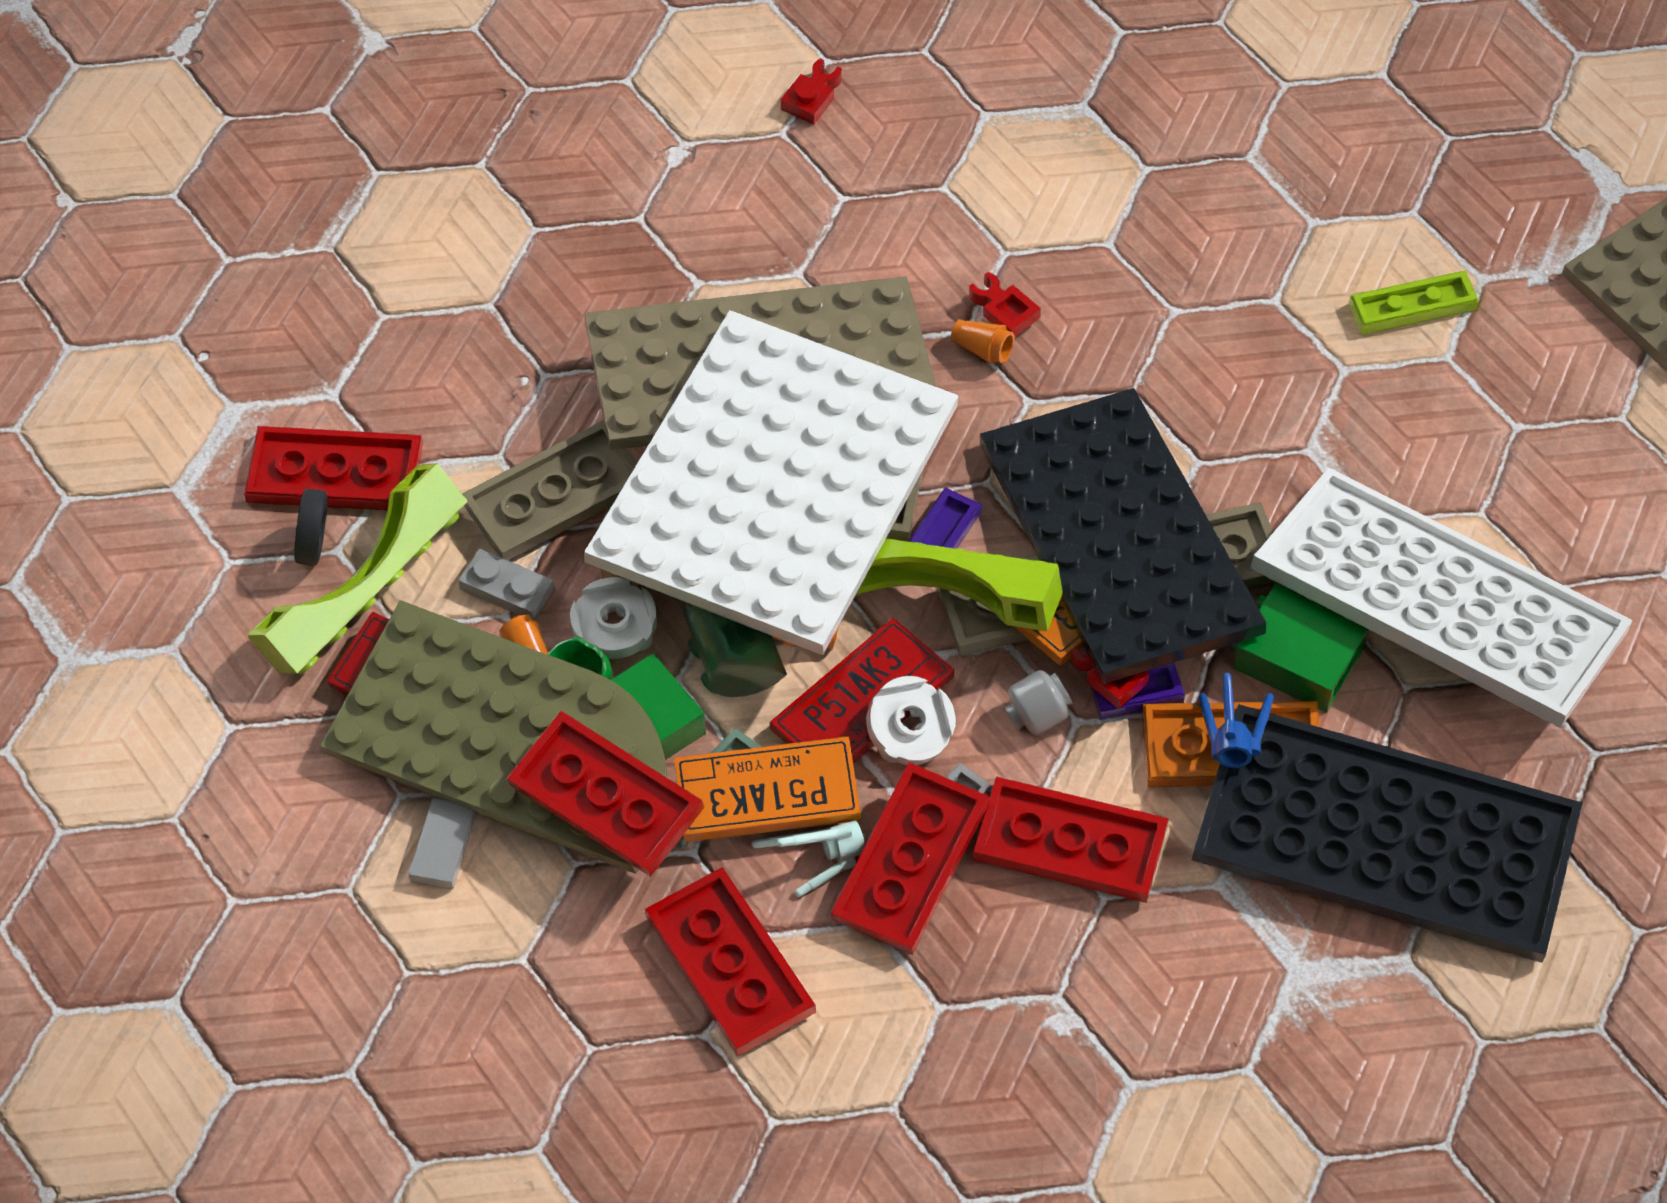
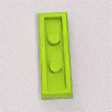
M1466 270L1353 294L1349 298V306L1361 335L1475 311L1479 305V300Z

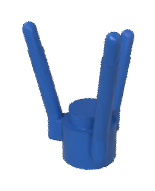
M1226 672L1223 674L1225 723L1219 731L1217 730L1206 694H1200L1198 699L1212 745V759L1217 760L1225 767L1240 768L1250 763L1252 756L1261 754V738L1271 711L1274 695L1268 693L1265 696L1253 734L1251 735V732L1244 723L1234 719L1232 676Z

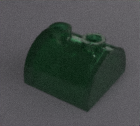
M690 603L686 604L684 618L692 636L688 640V647L693 655L701 659L705 672L701 675V680L711 693L726 697L749 696L770 688L787 675L772 635Z

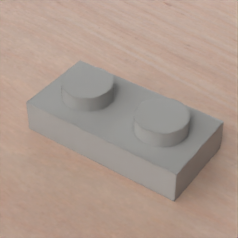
M480 548L458 580L460 590L518 615H529L532 621H535L555 590L554 580Z

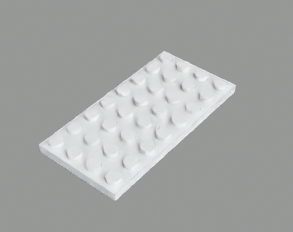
M1331 468L1324 472L1256 552L1250 567L1269 579L1298 592L1306 598L1331 609L1345 618L1381 635L1385 639L1395 642L1420 655L1422 658L1459 675L1461 678L1492 692L1559 728L1563 726L1626 636L1633 621Z

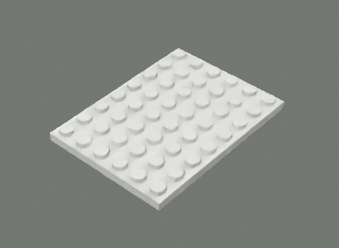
M729 310L586 548L584 562L823 655L956 410L959 395Z

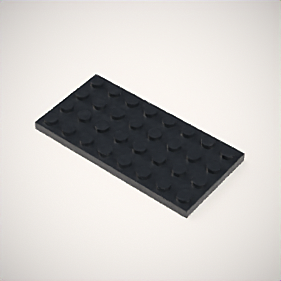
M1135 388L980 433V446L1039 560L1058 564L1063 591L1061 599L1103 684L1266 634V621Z
M1238 704L1234 719L1244 723L1252 735L1260 710ZM1270 713L1261 738V754L1252 756L1250 763L1240 768L1219 765L1191 860L1543 963L1547 954L1583 802Z

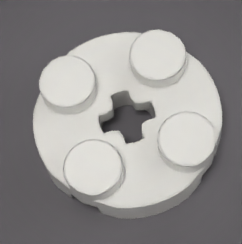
M621 577L603 578L586 586L582 590L583 595L577 600L576 604L574 601L570 611L574 637L582 638L597 646L609 659L625 658L639 651L646 650L651 646L653 634L657 626L656 607L652 596L643 587L640 590L638 587L630 585V580ZM616 612L618 617L625 616L617 624L604 622L608 619V613Z
M903 676L886 683L870 701L866 716L868 734L874 746L879 750L881 757L886 761L899 762L907 765L908 762L915 765L923 764L934 759L948 745L956 723L954 708L948 696L940 688L937 691L932 685L927 684L928 680L916 676ZM904 711H910L912 717H920L921 723L915 727V731L909 730L908 727L903 726L901 723V719L905 715Z

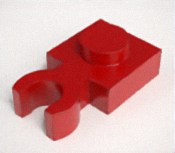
M818 59L812 66L811 78L800 74L781 98V110L815 125L834 100V88L838 87L842 81V68L837 66L831 74H824V60Z
M987 272L984 274V285L989 289L981 290L973 283L969 285V298L975 304L983 306V317L991 324L1005 325L1008 331L1014 333L1015 337L1041 317V308L1013 284L1004 291L1000 288L998 277L993 273Z
M1076 648L1071 650V663L1073 666L1081 671H1090L1087 675V683L1118 709L1149 683L1150 674L1145 671L1103 684L1089 655L1082 654Z

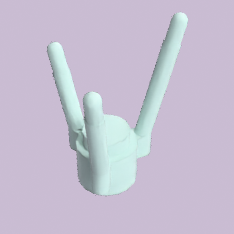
M854 820L822 830L753 840L752 847H786L822 841L828 860L836 858L838 863L797 888L795 895L801 897L842 871L854 868L856 865L855 857L861 855L865 847V841L860 826Z

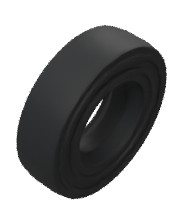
M309 488L305 489L302 494L294 546V559L296 563L317 565L319 562L327 516L328 496L326 491Z

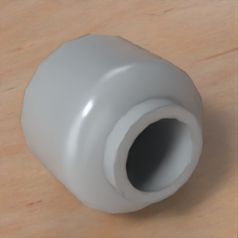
M1038 670L1009 688L1008 696L1012 703L1006 706L1005 709L1017 730L1026 726L1030 733L1040 735L1066 720L1069 715L1067 706L1073 702L1056 673L1049 676L1045 671Z

